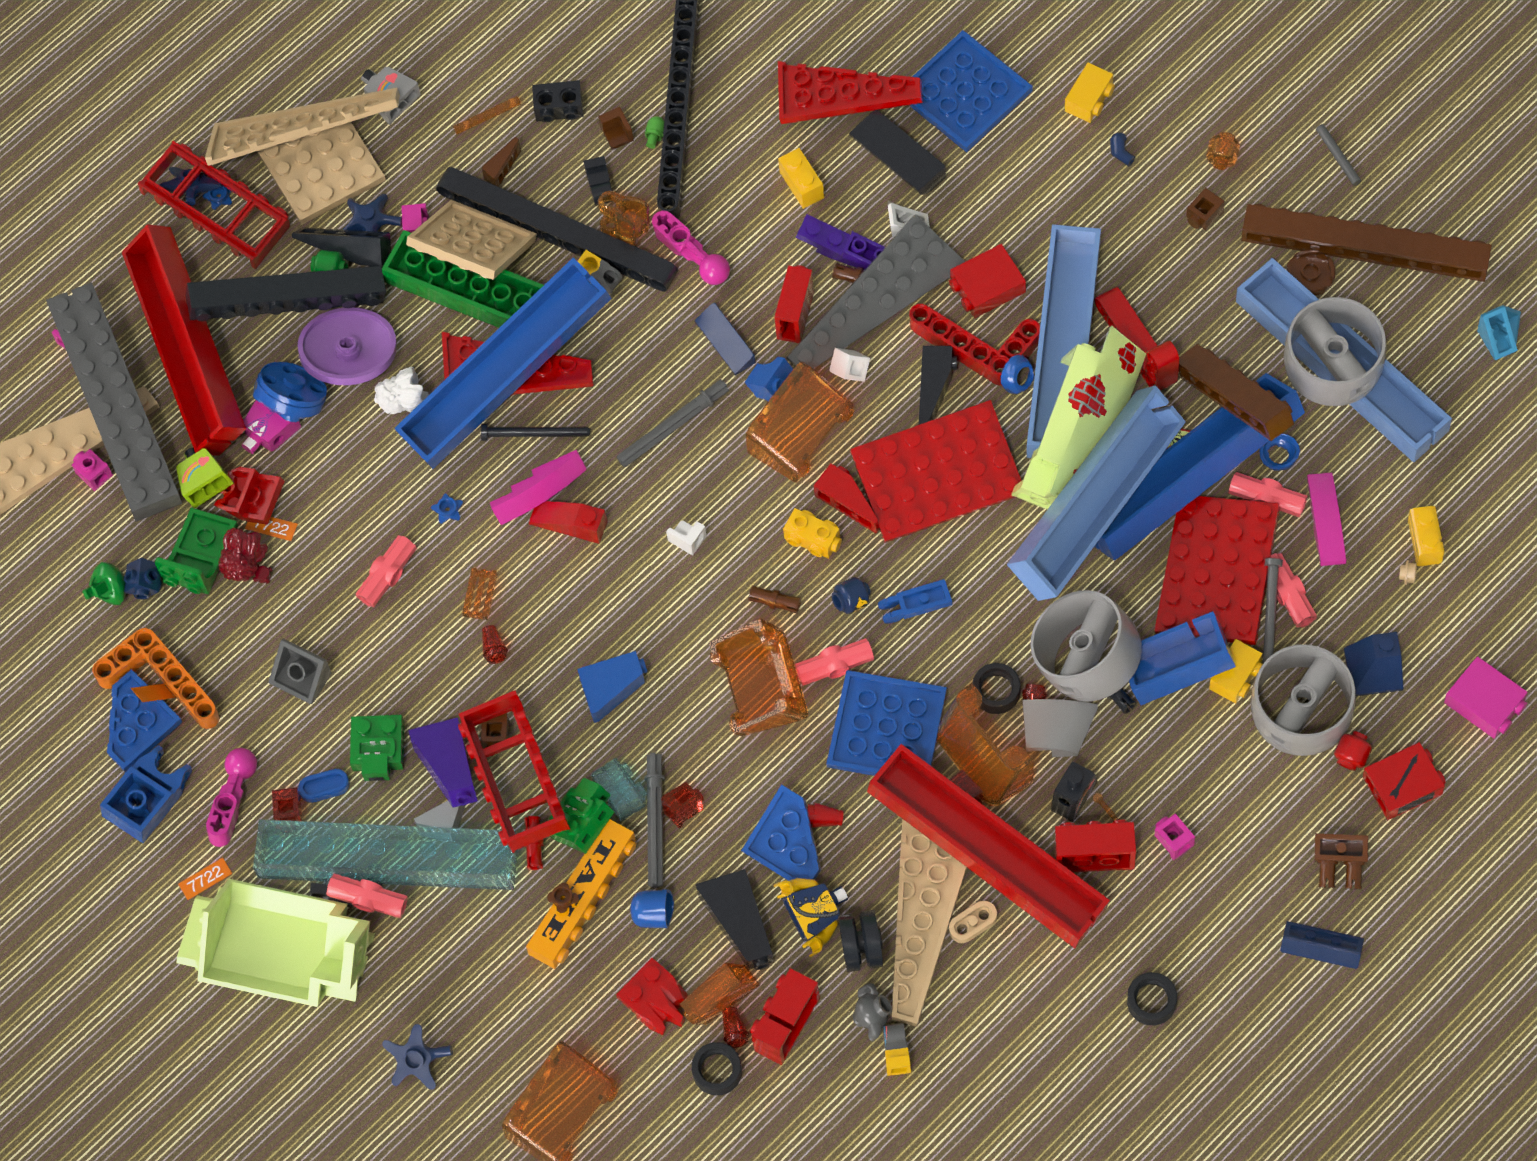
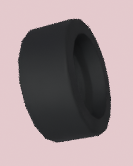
M991 663L983 666L975 674L972 694L975 703L983 711L990 714L1006 713L1014 708L1020 699V679L1010 666L1003 663ZM993 676H1001L1008 679L1012 687L1009 697L1001 701H991L985 698L981 690L984 680Z
M1148 972L1141 974L1132 981L1128 988L1127 1006L1129 1012L1136 1021L1144 1025L1156 1026L1165 1023L1176 1010L1177 991L1175 985L1168 977L1160 973ZM1157 985L1163 988L1168 997L1166 1007L1157 1013L1143 1011L1136 1001L1137 994L1142 987Z
M712 1042L702 1046L695 1053L691 1071L696 1085L703 1092L710 1095H724L738 1086L742 1077V1064L738 1053L731 1046L722 1042ZM714 1054L726 1056L732 1064L730 1077L722 1083L708 1082L701 1072L704 1060Z

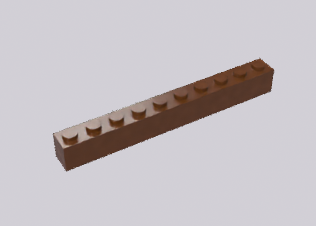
M1247 204L1241 241L1298 251L1306 249L1319 250L1327 256L1485 282L1492 247L1491 244H1486L1479 240L1467 241L1455 236L1443 237L1431 232L1419 233L1407 228L1395 229L1383 224L1371 225L1359 220L1347 221L1334 216L1323 217L1310 212L1299 213L1286 208H1269L1262 204Z

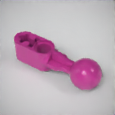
M659 211L654 214L652 224L657 239L676 255L683 256L686 260L694 261L698 264L699 274L704 282L710 285H719L727 280L730 274V265L726 258L719 254L708 255L703 250V245L691 235L690 230L670 212ZM679 239H685L683 242H676Z
M236 748L230 751L225 758L224 766L229 777L227 783L221 786L219 794L215 797L206 823L208 839L216 847L225 846L230 842L239 816L238 808L243 795V790L241 789L243 780L250 778L257 769L255 755L246 748ZM225 806L232 807L227 811L221 810Z

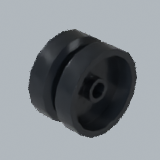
M875 910L862 911L860 913V929H856L855 919L851 913L838 915L847 972L861 970L862 953H865L867 966L870 969L883 967L881 951L883 950L880 926H877Z

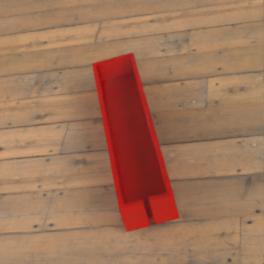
M147 224L121 253L194 451L197 453L201 449H207L211 455L220 456L231 445V441H235L246 430V426L207 322L190 320L185 294L187 283H190L191 280L172 229L167 226Z
M900 744L869 782L867 793L1074 949L1106 910L1110 902L1108 898L904 745Z

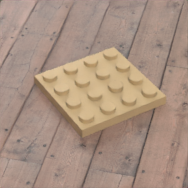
M351 122L257 151L301 225L343 204L349 198H354L386 181L383 172Z
M450 200L408 236L406 245L415 248L418 252L433 255L441 261H448L458 265L461 269L478 273L484 278L495 279L535 243L537 233Z

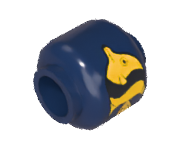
M851 577L836 584L831 597L837 610L851 614L868 605L871 591L866 582H862L857 577Z

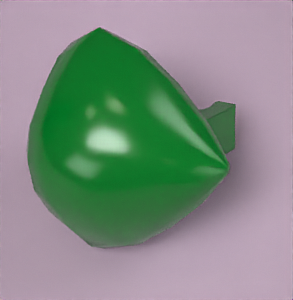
M101 562L95 567L89 580V586L82 590L85 599L87 600L95 596V598L98 597L108 604L121 605L126 597V592H124V574L115 565Z

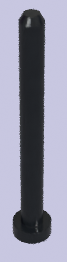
M481 424V441H488V437H588L590 435V428L488 427V424Z

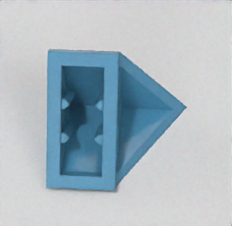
M1502 305L1481 314L1477 332L1494 360L1518 351L1516 345L1521 311Z

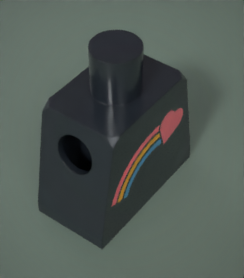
M1072 762L1054 790L1051 811L1074 822L1098 782L1095 773ZM1063 799H1066L1070 803V805L1062 802Z

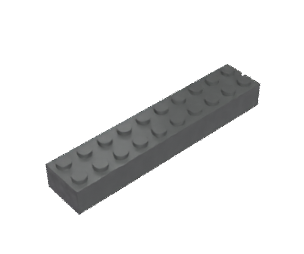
M91 282L71 290L72 295L70 296L65 292L47 299L46 302L131 512L137 522L178 506L182 502Z

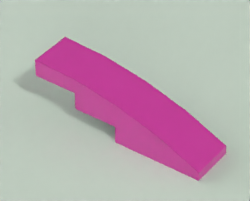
M577 449L532 469V477L512 485L511 493L490 502L491 509L499 523L503 525L527 513L557 494L587 470Z
M1333 474L1307 475V485L1310 494V507L1320 565L1346 564L1343 532Z

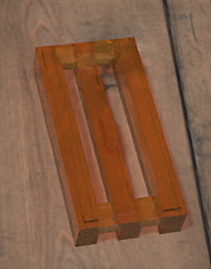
M477 568L471 569L462 611L463 617L488 620L497 578L496 571L491 570V572H487L486 569H481V571L477 570ZM480 577L473 612H470L476 579ZM490 578L483 612L478 613L485 579Z

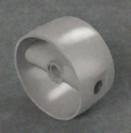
M1330 297L1310 303L1295 316L1286 335L1284 364L1291 384L1302 396L1321 405L1343 406L1362 399L1374 388L1384 368L1387 345L1383 326L1369 308L1351 299ZM1329 323L1351 326L1362 332L1371 341L1377 352L1378 360L1369 371H1365L1348 349L1347 340L1339 336ZM1302 334L1337 381L1316 377L1301 366L1292 350V345L1298 336ZM1330 350H1338L1340 353L1333 354Z
M1083 590L1060 597L1044 610L1032 631L1031 653L1040 672L1059 692L1077 701L1090 702L1107 698L1128 683L1138 668L1142 654V643L1135 624L1115 601L1102 593ZM1118 620L1119 627L1115 643L1107 656L1098 663ZM1082 624L1080 630L1074 632L1070 637L1069 644L1071 650L1060 674H1055V658L1061 643L1072 630Z
M1313 645L1289 646L1271 655L1259 669L1251 694V713L1260 735L1274 748L1284 753L1298 756L1315 755L1333 747L1348 730L1356 704L1355 685L1347 666L1332 652ZM1294 667L1309 668L1299 684L1293 688L1290 698L1273 722L1266 715L1260 704L1258 693L1261 687L1270 677L1282 670ZM1335 681L1342 689L1347 700L1348 710L1337 724L1325 731L1314 734H1299L1332 682ZM1300 697H1305L1309 700V702L1300 703L1299 701H1297V699Z

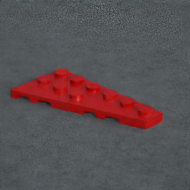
M778 61L779 120L781 124L923 103L922 83L920 78L900 75L886 77L878 76L875 72L860 74L856 70L824 66L810 68L806 64L798 63L797 66L787 65L786 62Z
M442 332L444 380L484 342L472 340V337L451 336L450 333ZM552 355L511 395L593 387L591 360L567 355Z

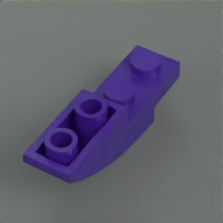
M806 214L795 237L816 247V252L852 267H861L863 270L885 248L853 231L850 235Z

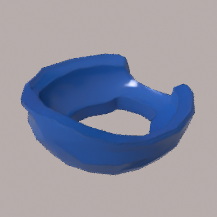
M1015 355L1007 361L1002 371L1001 384L1008 393L1020 394L1031 385L1034 372L1030 361L1023 355ZM1024 367H1029L1030 372L1025 384L1019 385L1017 382L1019 371Z
M1282 433L1259 449L1260 458L1266 467L1274 471L1287 470L1298 459L1300 448L1293 437ZM1277 445L1287 450L1289 454L1287 461L1280 464L1274 463L1269 457L1268 450L1270 447Z

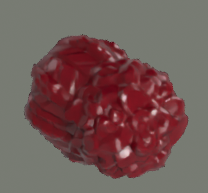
M231 528L225 533L223 537L224 549L221 550L218 562L219 570L224 574V578L234 581H248L255 574L257 563L263 560L268 551L267 544L260 545L261 536L258 532L246 533L241 529Z

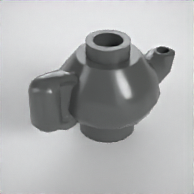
M868 983L858 989V1000L855 1005L853 1020L857 1026L869 1030L868 1037L870 1041L874 1042L880 1036L883 1025H886L888 1015L892 1013V1005L886 996H878V991L873 983Z

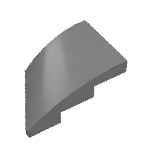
M1056 699L1023 700L1026 752L1051 750L1052 757L1078 756L1092 720L1098 711V704Z

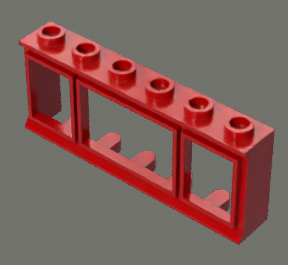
M172 141V144L146 176L138 182L141 194L145 196L147 192L151 193L160 206L166 203L173 208L174 214L178 218L187 217L192 221L196 230L201 232L202 229H205L211 233L212 239L217 244H221L223 241L230 246L235 256L240 257L242 254L250 259L251 267L255 270L290 227L288 214L285 210L278 206L276 208L273 207L261 194L255 195L243 182H235L225 170L221 168L217 170L211 165L208 166L205 157L196 156L183 143L179 145ZM179 156L194 167L174 192L170 193L155 182L173 160ZM201 172L215 179L247 201V204L226 229L180 199ZM256 207L276 220V223L260 243L253 248L233 234Z
M516 690L459 713L462 723L458 724V728L463 739L468 738L470 743L466 745V749L471 760L476 759L478 766H475L474 770L478 780H483L486 787L482 788V792L487 803L492 802L494 809L490 810L495 824L500 823L502 831H499L498 834L503 846L508 845L512 853H515L517 849L558 832L570 830ZM512 711L520 734L483 749L475 726ZM525 743L544 793L506 809L487 758ZM548 803L554 819L515 834L509 818Z

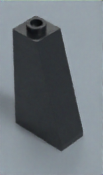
M743 869L695 884L699 899L749 970L754 968L755 970H762L767 968L770 963H773V954L746 870Z

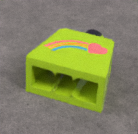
M189 448L184 454L186 460L179 463L176 467L182 496L193 508L198 507L234 484L207 449H201L195 453L194 448Z

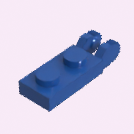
M945 579L896 593L895 596L878 602L879 609L885 610L899 604V610L886 613L882 617L884 623L889 624L898 622L902 618L907 619L951 606L952 599Z

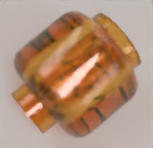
M1220 132L1210 138L1206 159L1218 170L1232 167L1237 163L1240 143L1233 134Z

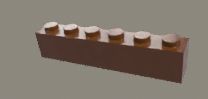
M1196 344L1179 357L1178 371L1181 379L1268 440H1274L1294 425L1291 416L1292 409L1286 401L1277 399L1270 390L1266 391L1261 388L1255 380L1245 377L1241 370L1232 368L1225 359H1219L1210 349L1206 350L1199 344Z

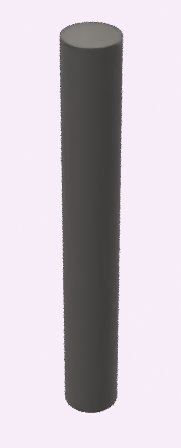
M1319 125L1316 128L1317 133L1352 185L1360 184L1362 180L1325 125Z

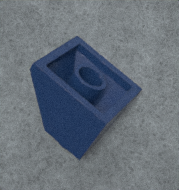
M1397 632L1370 635L1344 648L1346 666L1352 675L1356 696L1403 691L1402 658Z

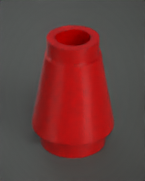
M816 802L814 804H807L812 828L842 826L843 810Z

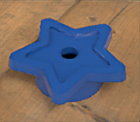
M223 185L203 194V198L211 202L213 210H216L221 205H232L229 197L231 191Z
M444 494L437 504L431 506V509L439 514L440 524H443L448 519L459 521L458 510L462 506L463 501L454 500L447 494Z

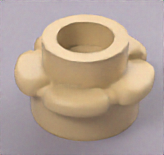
M1407 560L1406 565L1400 566L1399 579L1404 580L1405 585L1407 583L1415 584L1417 563H1409V560Z

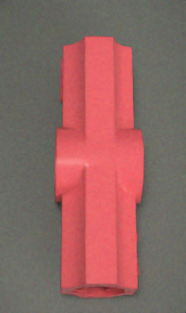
M1238 472L1234 474L1228 494L1249 501L1279 503L1280 511L1297 517L1302 515L1307 501V495L1283 488L1276 480L1270 478L1259 480Z
M398 535L386 553L375 559L369 571L370 575L356 592V597L365 605L375 607L389 586L393 587L401 578L403 567L416 551V545L408 538Z
M1282 553L1272 554L1271 558L1283 560L1282 567L1278 568L1277 600L1281 606L1286 607L1297 628L1306 627L1316 620L1317 615L1305 596L1304 585L1300 578L1292 573Z
M865 638L843 647L834 645L825 648L818 656L796 663L795 668L799 680L804 686L826 677L831 679L839 678L846 674V670L873 661L874 655L869 642Z
M333 874L330 878L326 893L327 896L351 903L362 911L371 913L377 911L400 919L405 912L408 900L406 895L383 889L381 885L364 879L357 881L339 874Z

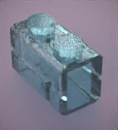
M614 758L606 763L605 766L594 771L591 777L593 782L600 784L611 795L607 803L619 820L624 821L633 813L646 806L645 796L647 793L640 782L636 784L631 779L633 773L625 762L621 764L617 758Z

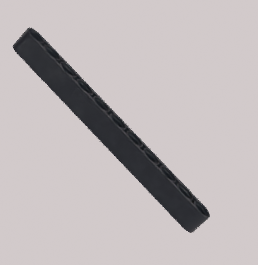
M676 0L657 206L658 212L668 211L677 219L681 213L699 0ZM673 163H674V164H677L676 166H672V167H671V166H668V165L673 164ZM668 185H675L672 188L666 187ZM666 206H673L671 209H665Z
M448 167L436 185V191L450 200L537 233V238L578 256H582L585 250H588L609 263L610 266L618 270L622 275L656 290L667 291L678 272V268L668 260L456 168Z

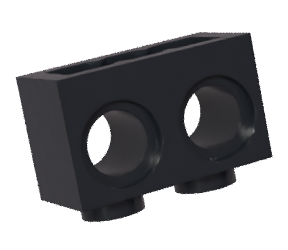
M580 80L532 85L536 122H551L559 119L574 120L584 117Z

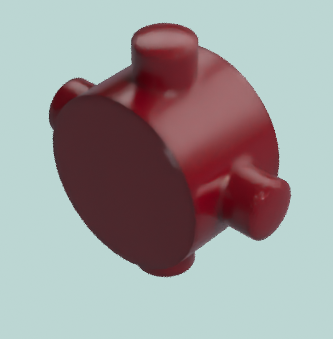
M257 565L255 577L252 579L254 582L258 581L259 583L268 584L271 578L270 572L273 570L271 567L267 568L266 566Z

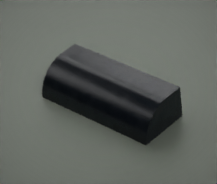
M873 110L849 133L855 141L921 195L932 191L946 178V166L878 110Z

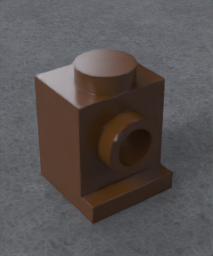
M1205 188L1187 207L1186 217L1188 218V223L1195 229L1201 227L1206 230L1218 216L1224 213L1225 201Z
M508 713L481 723V744L483 749L509 738L510 720Z

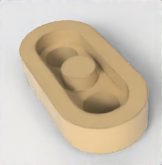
M979 901L954 917L949 924L951 938L958 943H966L992 927L997 920L995 906L988 901ZM985 913L989 917L986 920H982L979 916ZM963 927L967 929V932L960 934L958 929Z

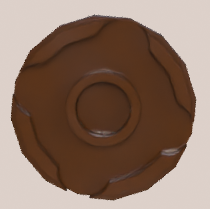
M1306 249L1299 251L1287 264L1286 270L1315 296L1329 290L1335 280V266L1332 259L1319 250Z

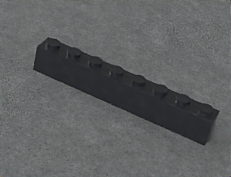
M381 266L190 282L187 283L185 296L190 320L207 321L213 318L254 317L259 314L269 313L278 315L291 311L301 313L307 310H329L336 307L376 306L384 302L386 289Z

